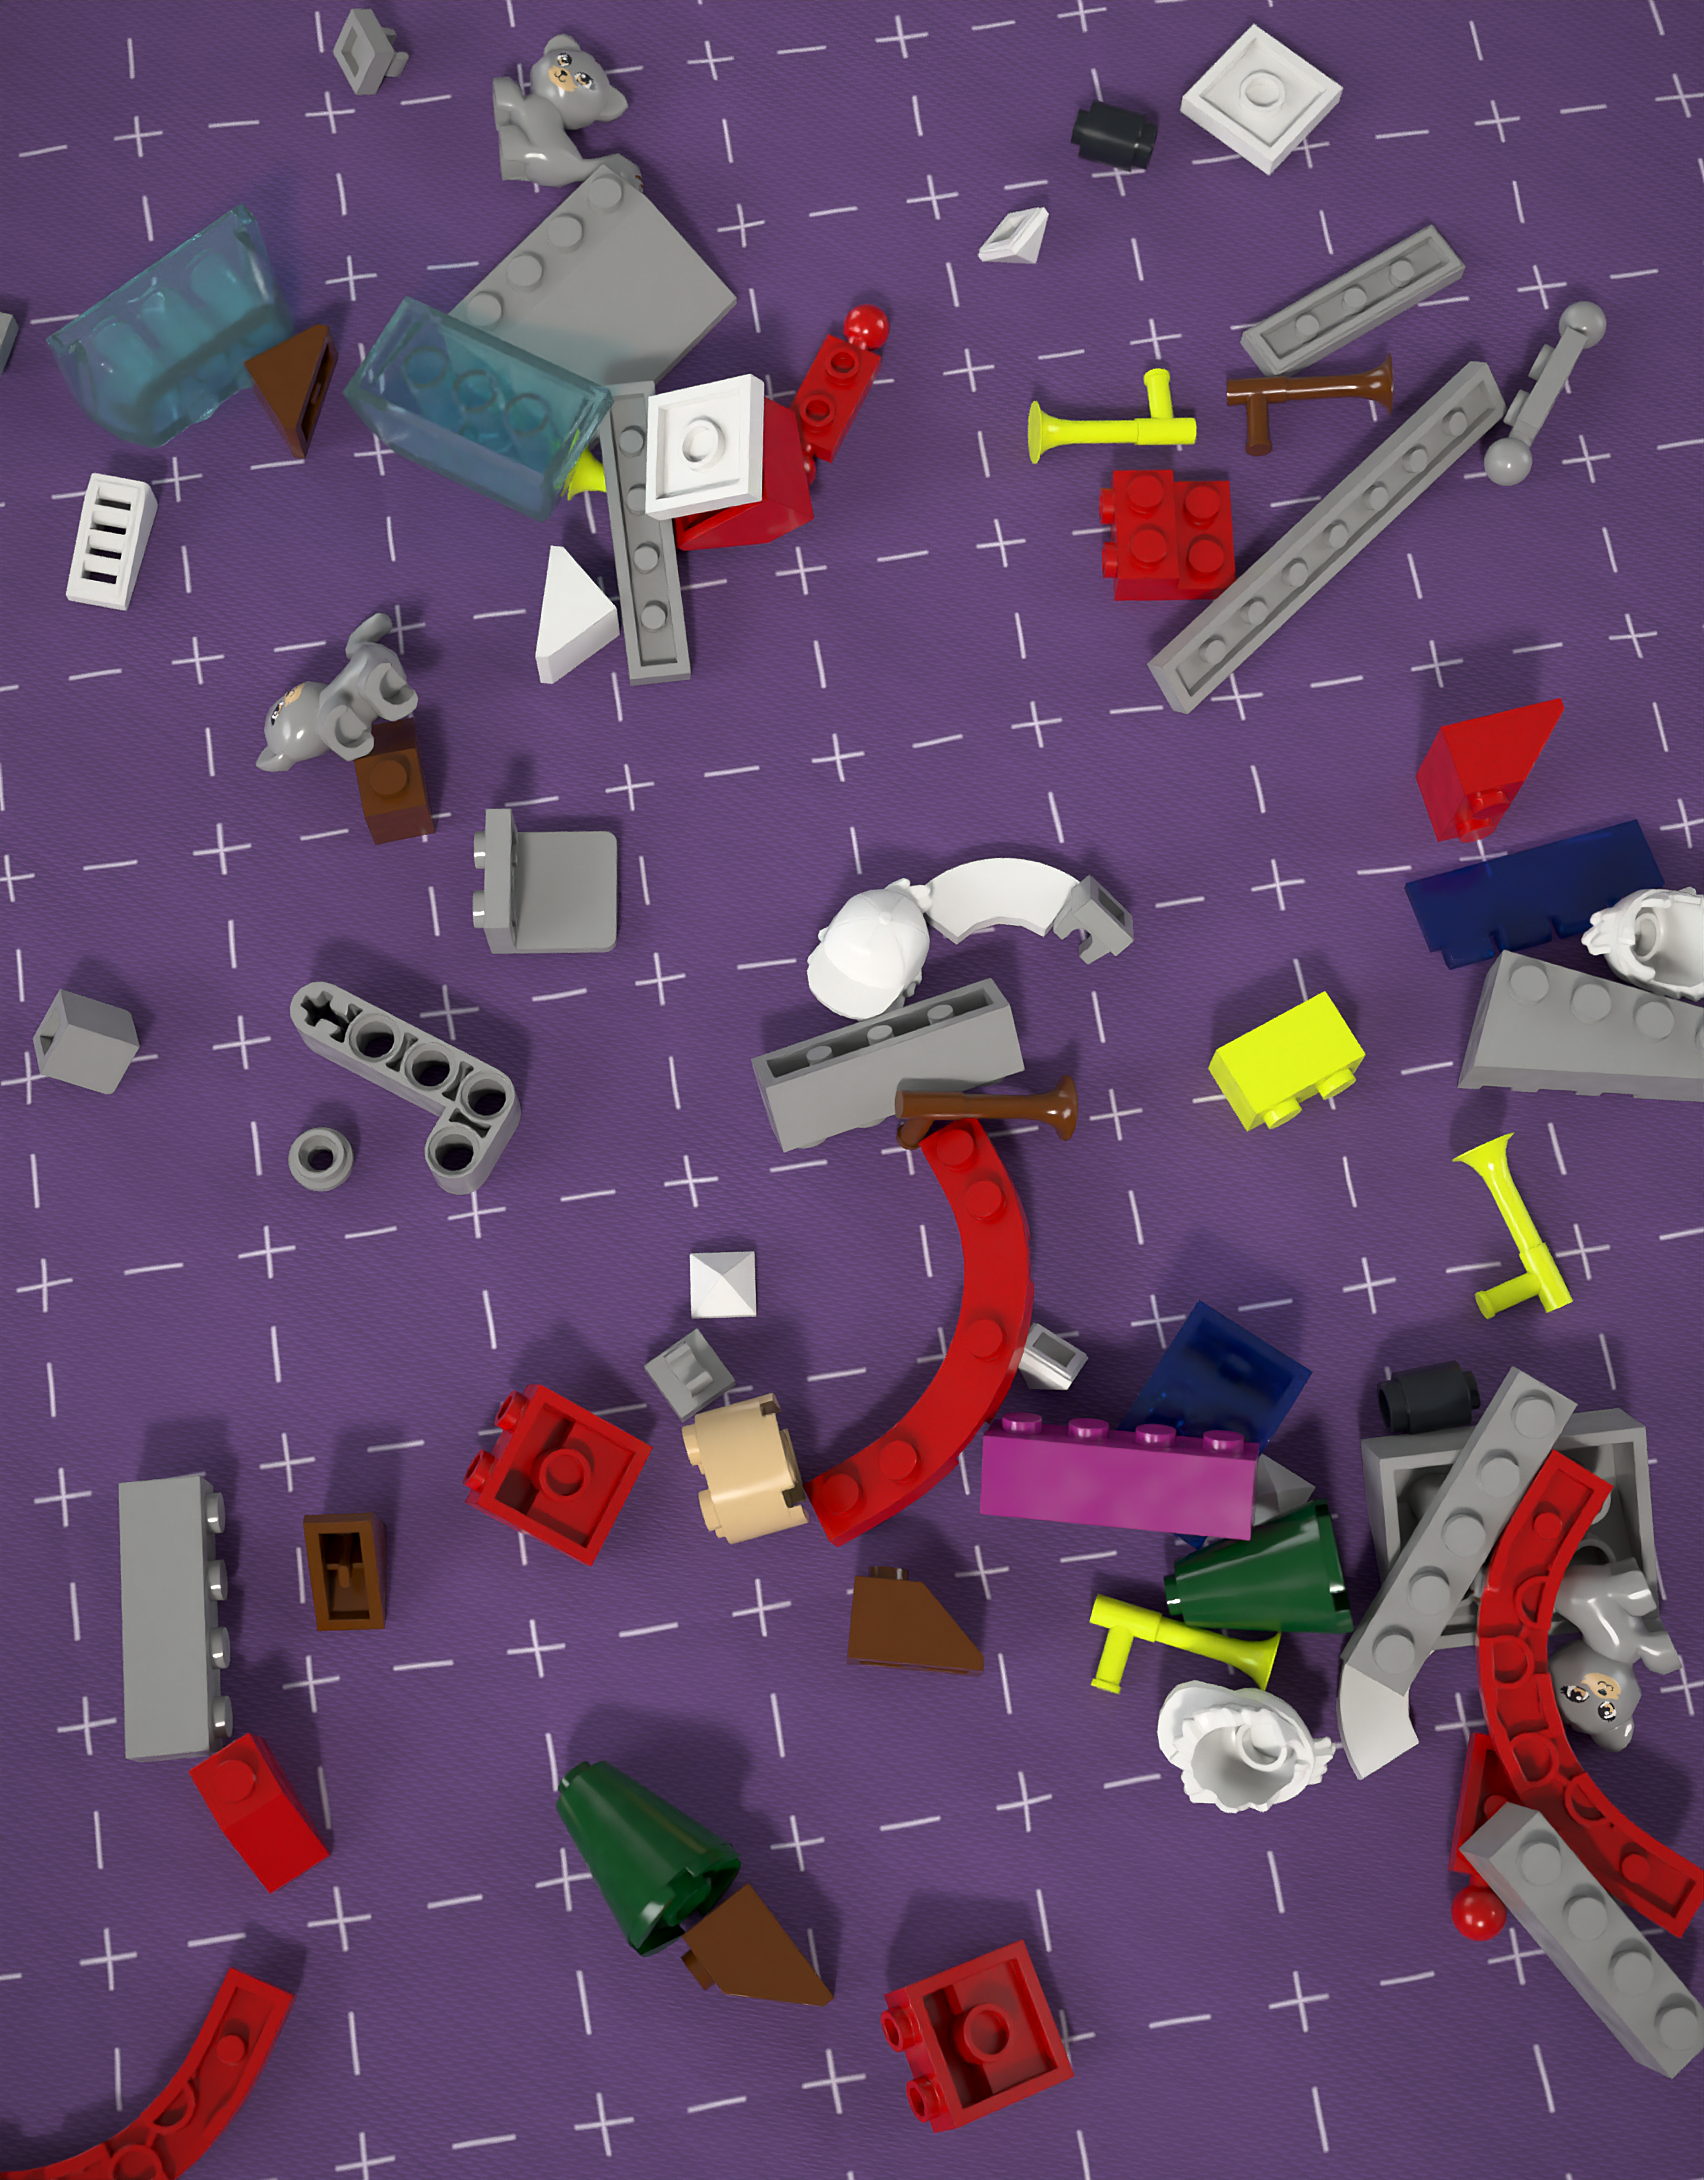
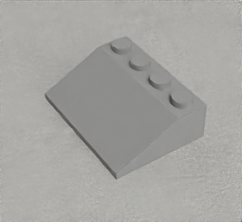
M602 164L443 318L451 358L578 457L585 440H588L590 451L600 442L594 386L653 380L656 386L736 306L737 297L645 195Z
M1620 1408L1572 1413L1551 1449L1563 1454L1614 1487L1580 1541L1568 1566L1581 1564L1604 1565L1635 1558L1657 1605V1609L1641 1616V1619L1660 1617L1646 1427ZM1477 1425L1412 1435L1400 1434L1360 1439L1366 1506L1381 1586ZM1497 1541L1495 1542L1494 1546L1492 1547L1483 1564L1489 1565ZM1470 1586L1432 1650L1475 1645L1478 1605L1471 1594ZM1554 1609L1551 1630H1548V1636L1581 1632L1575 1624Z

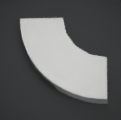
M991 858L973 861L950 869L924 885L930 889L929 895L933 900V905L923 913L926 922L956 945L975 930L996 924L1023 926L1044 937L1053 927L1055 918L1072 898L1071 890L1080 882L1054 867L1025 859Z
M1343 1662L1339 1679L1338 1697H1336L1338 1730L1348 1761L1358 1780H1361L1417 1745L1419 1741L1409 1719V1689L1403 1697Z

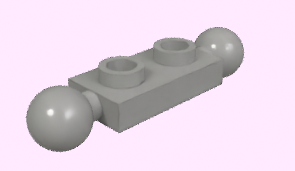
M1580 301L1570 305L1562 313L1559 320V333L1561 336L1556 348L1547 344L1543 346L1528 377L1537 381L1531 394L1520 389L1503 422L1513 427L1508 438L1494 442L1486 451L1484 469L1487 476L1494 483L1502 486L1516 485L1529 474L1532 467L1530 447L1570 376L1582 350L1595 346L1605 334L1607 327L1606 316L1598 305L1588 301Z

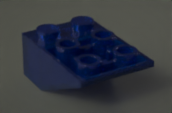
M1198 1300L1116 1430L1136 1432V1427L1139 1425L1158 1424L1175 1428L1176 1436L1203 1438V1434L1207 1431H1232L1244 1435V1442L1259 1443L1260 1457L1313 1372L1209 1305ZM1171 1533L1196 1550L1201 1548L1208 1537Z

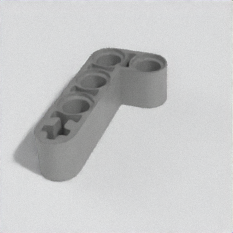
M312 982L302 987L292 999L290 1017L306 1046L324 1058L440 1117L430 1133L424 1148L425 1160L437 1184L446 1192L455 1195L470 1194L478 1190L493 1170L518 1127L521 1118V1106L510 1078L500 1070L333 984ZM333 1011L339 1025L347 1031L345 1037L340 1027L332 1022L321 1019L315 1026L313 1019L316 1016L327 1018ZM378 1037H387L394 1040L393 1046L387 1054L375 1058L364 1055L365 1048L370 1041ZM441 1065L450 1069L448 1077L437 1086L428 1087L418 1083L420 1075L431 1066ZM487 1094H498L506 1099L500 1111L493 1115L483 1116L473 1111L476 1102ZM455 1148H466L474 1152L471 1162L461 1170L450 1171L441 1166L444 1156Z

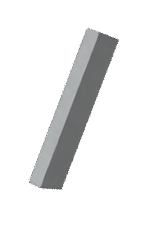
M1431 224L1244 331L1240 344L1265 377L1286 376V378H1289L1461 279L1466 266Z

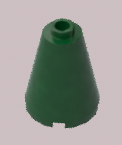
M1328 1499L1312 1500L1254 1525L1250 1540L1224 1538L1175 1559V1574L1163 1576L1171 1616L1183 1614L1187 1627L1337 1635L1355 1631L1350 1615L1352 1613L1338 1543L1333 1534L1331 1524L1333 1520Z
M588 1761L581 1762L571 1769L558 1785V1791L561 1795L556 1803V1810L626 1941L643 1958L659 1953L680 1939L686 1932L679 1924L696 1910L704 1917L730 1888L741 1869L742 1863L737 1858L740 1855L735 1851L733 1845L607 1761H599L593 1765Z

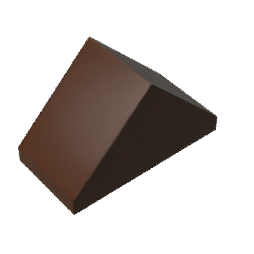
M316 324L243 362L255 396L292 455L301 459H306L338 361L329 326Z
M373 1512L304 1515L303 1528L317 1631L385 1629L387 1526Z

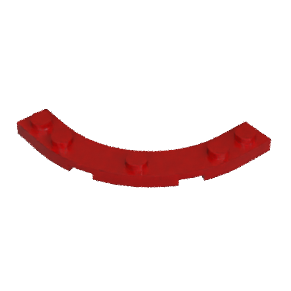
M979 1118L955 1120L918 1142L955 1215L964 1257V1289L961 1311L946 1357L921 1398L895 1426L857 1454L802 1485L829 1542L837 1548L889 1519L924 1496L958 1465L959 1461L956 1458L970 1444L984 1422L990 1424L1011 1387L1023 1356L1031 1324L1034 1299V1282L1031 1280V1255L1028 1241L1031 1240L1030 1229L1019 1193Z
M1551 1449L1501 1532L1485 1574L1478 1607L1475 1643L1477 1681L1484 1718L1495 1753L1511 1787L1523 1806L1539 1811L1603 1889L1676 1937L1681 1938L1704 1899V1870L1644 1832L1606 1798L1575 1757L1565 1736L1566 1732L1556 1705L1551 1673L1548 1672L1547 1642L1548 1630H1551V1620L1557 1593L1565 1570L1575 1550L1614 1486L1558 1451Z
M230 1967L202 2029L184 2063L167 2087L140 2114V2117L109 2140L75 2157L52 2165L28 2170L1 2171L0 2180H177L197 2163L220 2138L248 2100L271 2056L298 1995L239 1968Z

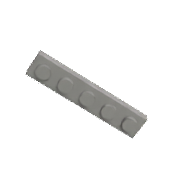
M654 380L594 386L630 686L691 680L672 519L658 521L645 514L648 397L656 395Z
M1514 1366L1511 1367L1340 1655L1347 1665L1404 1697L1575 1410L1577 1403Z

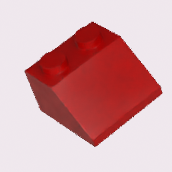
M764 397L762 501L672 518L676 548L689 551L765 544L814 519L795 412Z
M1561 698L1441 726L1415 776L1438 842L1459 837L1460 842L1469 843L1481 840L1495 832L1496 827L1525 782L1565 710Z

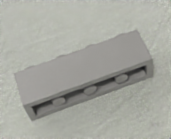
M991 978L751 1059L768 1121L783 1152L796 1148H811L821 1144L826 1138L857 1127L868 1128L880 1124L887 1117L895 1115V1096L898 1090L962 1092L976 1086L987 1087L995 1085L1006 1076L1025 1070L1010 1004Z
M200 1475L119 1483L126 1759L144 1763L212 1756L223 1749L222 1738L231 1737L233 1727L231 1701L228 1695L221 1696L220 1669L228 1668L230 1663L228 1631L226 1627H218L217 1601L226 1600L228 1592L226 1565L223 1559L216 1560L215 1533H223L225 1529L223 1496L221 1492L214 1493L213 1485Z
M1507 1802L1459 1848L1461 1853L1637 2063L1673 2079L1704 2048V2008L1539 1811Z

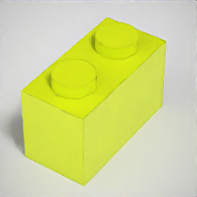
M1324 991L1216 1049L1208 1069L1248 1132L1264 1122L1269 1129H1274L1288 1122L1302 1111L1299 1103L1317 1093H1320L1323 1100L1341 1093L1356 1081L1353 1074L1366 1054L1330 997Z

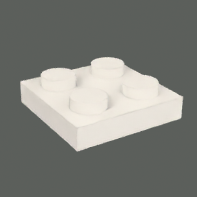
M1253 24L1183 96L1180 111L1267 175H1270L1337 105L1343 87Z
M747 374L648 397L645 514L658 521L762 501L763 381L752 374Z

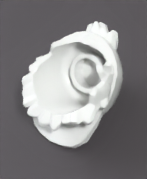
M902 878L889 884L884 889L869 890L857 894L847 901L833 918L830 925L820 930L818 939L821 942L807 960L809 964L807 975L810 990L822 1004L840 1016L857 1019L859 1022L903 1008L905 998L914 995L916 984H920L922 980L921 968L929 951L930 939L923 913L933 905V900L929 895L930 889L924 885L910 886V881Z
M1686 887L1679 891L1666 889L1638 890L1621 899L1614 907L1603 909L1591 916L1590 923L1594 926L1584 933L1581 938L1582 944L1586 945L1589 953L1593 955L1603 954L1609 968L1620 979L1642 989L1649 990L1654 994L1667 995L1675 1000L1680 999L1682 996L1694 1002L1704 998V895H1696V890L1692 887Z
M1196 1680L1178 1684L1166 1697L1159 1714L1157 1728L1159 1746L1170 1763L1183 1770L1181 1779L1184 1783L1185 1794L1189 1795L1190 1801L1193 1803H1215L1220 1810L1227 1813H1237L1249 1807L1264 1812L1272 1804L1284 1802L1295 1797L1306 1785L1320 1783L1322 1775L1327 1771L1326 1763L1333 1758L1336 1750V1744L1331 1743L1329 1737L1312 1738L1303 1720L1288 1703L1257 1688H1243L1233 1691L1222 1686Z

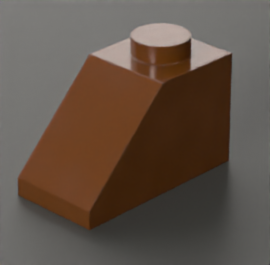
M414 718L372 725L371 734L374 737V747L369 754L354 759L364 818L375 845L436 833Z
M886 1566L869 1567L868 1577L855 1575L846 1664L974 1677L981 1676L984 1671L985 1657L923 1582L908 1581L909 1571L906 1569Z
M749 1883L681 1936L690 1949L680 1958L704 1991H707L716 1983L724 1995L824 2007L834 1999L833 1994Z

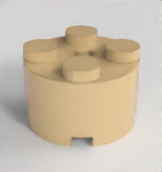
M774 1393L696 1414L694 1424L682 1427L683 1439L692 1466H699L702 1475L705 1474L709 1487L707 1490L698 1492L706 1526L709 1531L715 1530L718 1538L726 1537L731 1545L803 1525L810 1521L809 1513L801 1505L794 1506L796 1503L806 1501V1496L788 1429L780 1431L775 1414L782 1411Z

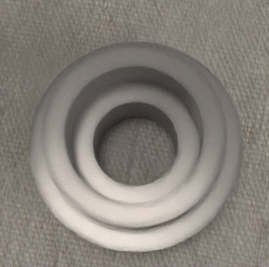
M327 1127L313 1128L302 1133L292 1144L288 1157L289 1168L294 1178L303 1187L313 1191H329L343 1184L351 1174L354 1166L353 1149L346 1137L337 1130ZM320 1152H330L333 1154V1162L325 1170H315L311 1165L315 1155Z

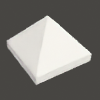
M1044 207L1009 213L980 248L979 258L986 262L1036 264L1049 213Z
M754 1251L690 1254L692 1319L756 1317Z
M1033 1323L1029 1328L1023 1356L1018 1368L1030 1389L1067 1390L1089 1357L1040 1324Z
M1260 1452L1254 1525L1305 1504L1315 1489L1314 1485Z

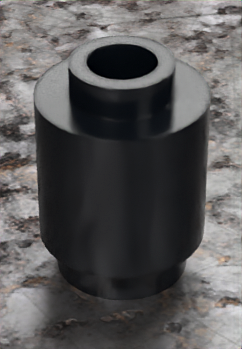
M1094 100L1090 111L1079 109L1072 132L1071 144L1080 146L1078 155L1080 159L1132 172L1133 167L1147 170L1154 150L1159 123L1148 121L1146 113Z
M1455 1360L1393 1372L1391 1380L1378 1382L1377 1384L1379 1410L1384 1426L1389 1434L1403 1432L1404 1434L1412 1435L1469 1425L1472 1420V1410L1480 1408V1394L1473 1373L1470 1370L1463 1372Z

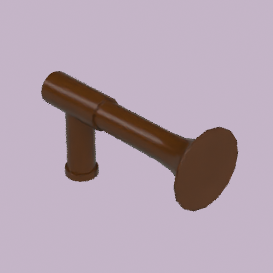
M1388 352L1385 361L1376 368L1356 374L1295 378L1274 376L1226 379L1227 406L1246 405L1247 444L1245 446L1246 453L1251 456H1264L1273 450L1272 442L1270 441L1268 404L1286 403L1293 400L1365 398L1384 406L1389 416L1392 413L1393 366L1390 352Z
M1069 1075L1060 1077L1056 1087L1052 1090L1029 1095L963 1094L961 1091L898 1090L894 1105L897 1119H907L896 1132L897 1142L902 1148L910 1151L920 1148L918 1142L925 1139L926 1133L935 1120H961L962 1118L1035 1120L1051 1125L1060 1140L1068 1141L1075 1131L1078 1118L1077 1090L1073 1079Z

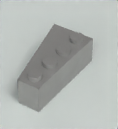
M1503 950L1486 974L1457 1088L1480 1089L1482 1086L1511 1087V1091L1537 1092L1539 1089L1575 1091V1095L1600 1096L1602 1093L1633 1094L1634 1098L1704 1102V1008Z

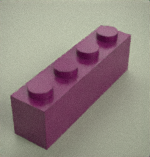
M1006 1413L1002 1415V1420L994 1419L983 1435L980 1514L1250 1540L1255 1522L1259 1443L1244 1442V1435L1225 1430L1207 1431L1203 1434V1438L1176 1436L1175 1428L1158 1424L1139 1425L1136 1427V1432L1109 1430V1423L1099 1419H1072L1069 1421V1426L1042 1424V1417L1032 1413Z

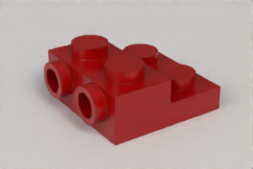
M1113 470L1110 488H1100L1099 521L1100 524H1110L1111 542H1103L1102 576L1103 579L1113 578L1114 601L1216 600L1236 581L1229 481H1174L1173 470Z
M541 1384L527 1385L522 1394L513 1390L506 1397L496 1415L494 1425L503 1429L493 1450L489 1453L481 1449L473 1458L464 1475L463 1485L471 1489L464 1503L519 1533L527 1534L575 1561L592 1567L653 1447Z
M1023 1939L884 1994L888 2009L881 2014L884 2036L895 2052L904 2051L914 2077L906 2085L908 2102L919 2121L922 2123L930 2121L934 2133L957 2129L1075 2076Z

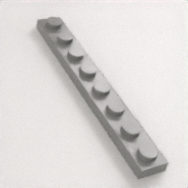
M1470 361L1147 663L1172 710L1189 714L1508 412L1487 363Z

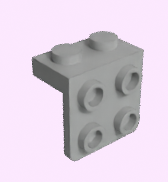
M511 808L486 809L485 831H475L474 834L476 869H485L484 890H474L473 922L475 928H484L491 953L609 952L614 949L617 944L618 846L616 837L607 831L517 832Z

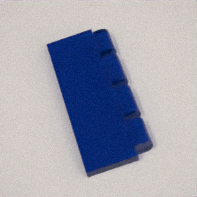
M1637 819L1408 882L1404 889L1430 953L1442 950L1441 954L1449 970L1492 959L1494 951L1490 936L1494 935V941L1501 954L1503 950L1517 952L1550 943L1552 941V932L1547 921L1552 919L1551 923L1560 939L1582 934L1594 926L1590 923L1591 916L1606 909L1607 903H1610L1609 907L1612 908L1621 899L1638 890L1661 889L1665 882Z

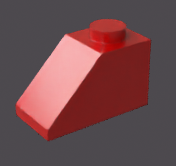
M248 1732L188 1771L220 1829L270 1894L275 1893L331 1856L330 1851L264 1738Z

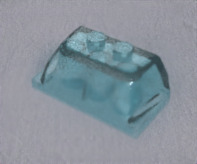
M240 203L52 334L46 341L76 404L92 421L121 440L155 449L164 445L194 422H202L209 418L216 411L218 405L239 390L252 387L243 362L295 336L292 312L274 275L257 219L243 203Z
M407 295L343 391L349 405L392 451L539 522H544L553 515L573 480L583 450L614 403L608 388Z

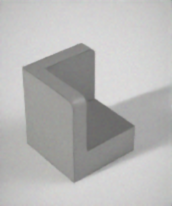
M60 989L33 1037L41 1075L104 1094H112L140 1047L130 1012Z

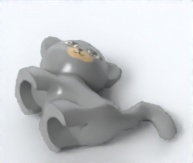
M561 34L549 40L544 49V56L533 65L530 71L531 93L524 96L520 84L510 77L493 78V108L495 127L499 131L498 147L502 181L525 180L541 186L561 188L576 181H586L604 164L639 192H643L644 185L640 169L637 165L618 153L596 159H583L574 143L564 131L586 127L595 121L608 124L618 119L629 108L625 96L610 85L601 65L592 55L581 51L580 46L573 37Z
M376 613L364 621L349 636L345 651L346 657L350 662L329 685L306 681L288 691L270 707L264 726L268 746L256 760V766L259 769L269 772L287 771L296 762L325 755L330 749L347 762L369 754L374 747V737L371 734L372 723L379 717L389 721H396L406 717L416 709L418 702L417 694L407 684V676L397 654L382 644L376 643L389 633L393 627L392 620L387 614Z
M1635 1558L1604 1565L1581 1564L1567 1566L1557 1593L1554 1609L1579 1628L1582 1632V1639L1567 1642L1556 1649L1551 1658L1548 1659V1672L1551 1673L1555 1701L1561 1721L1577 1732L1590 1734L1596 1744L1608 1752L1615 1753L1624 1749L1632 1739L1634 1729L1632 1715L1642 1695L1634 1671V1662L1641 1658L1650 1671L1664 1675L1683 1668L1660 1617L1641 1619V1616L1657 1609V1605ZM1482 1564L1470 1584L1471 1594L1478 1607L1488 1564Z

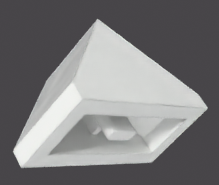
M551 546L535 655L541 683L549 684L555 683L620 635L615 605L565 548L560 546Z

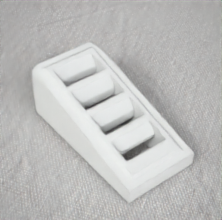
M98 473L91 475L84 499L66 591L68 600L124 611L128 610L158 508L155 496L147 483ZM105 525L126 529V534L105 532L103 529ZM97 549L122 553L121 559L97 556ZM93 571L117 576L116 584L89 580L90 573Z

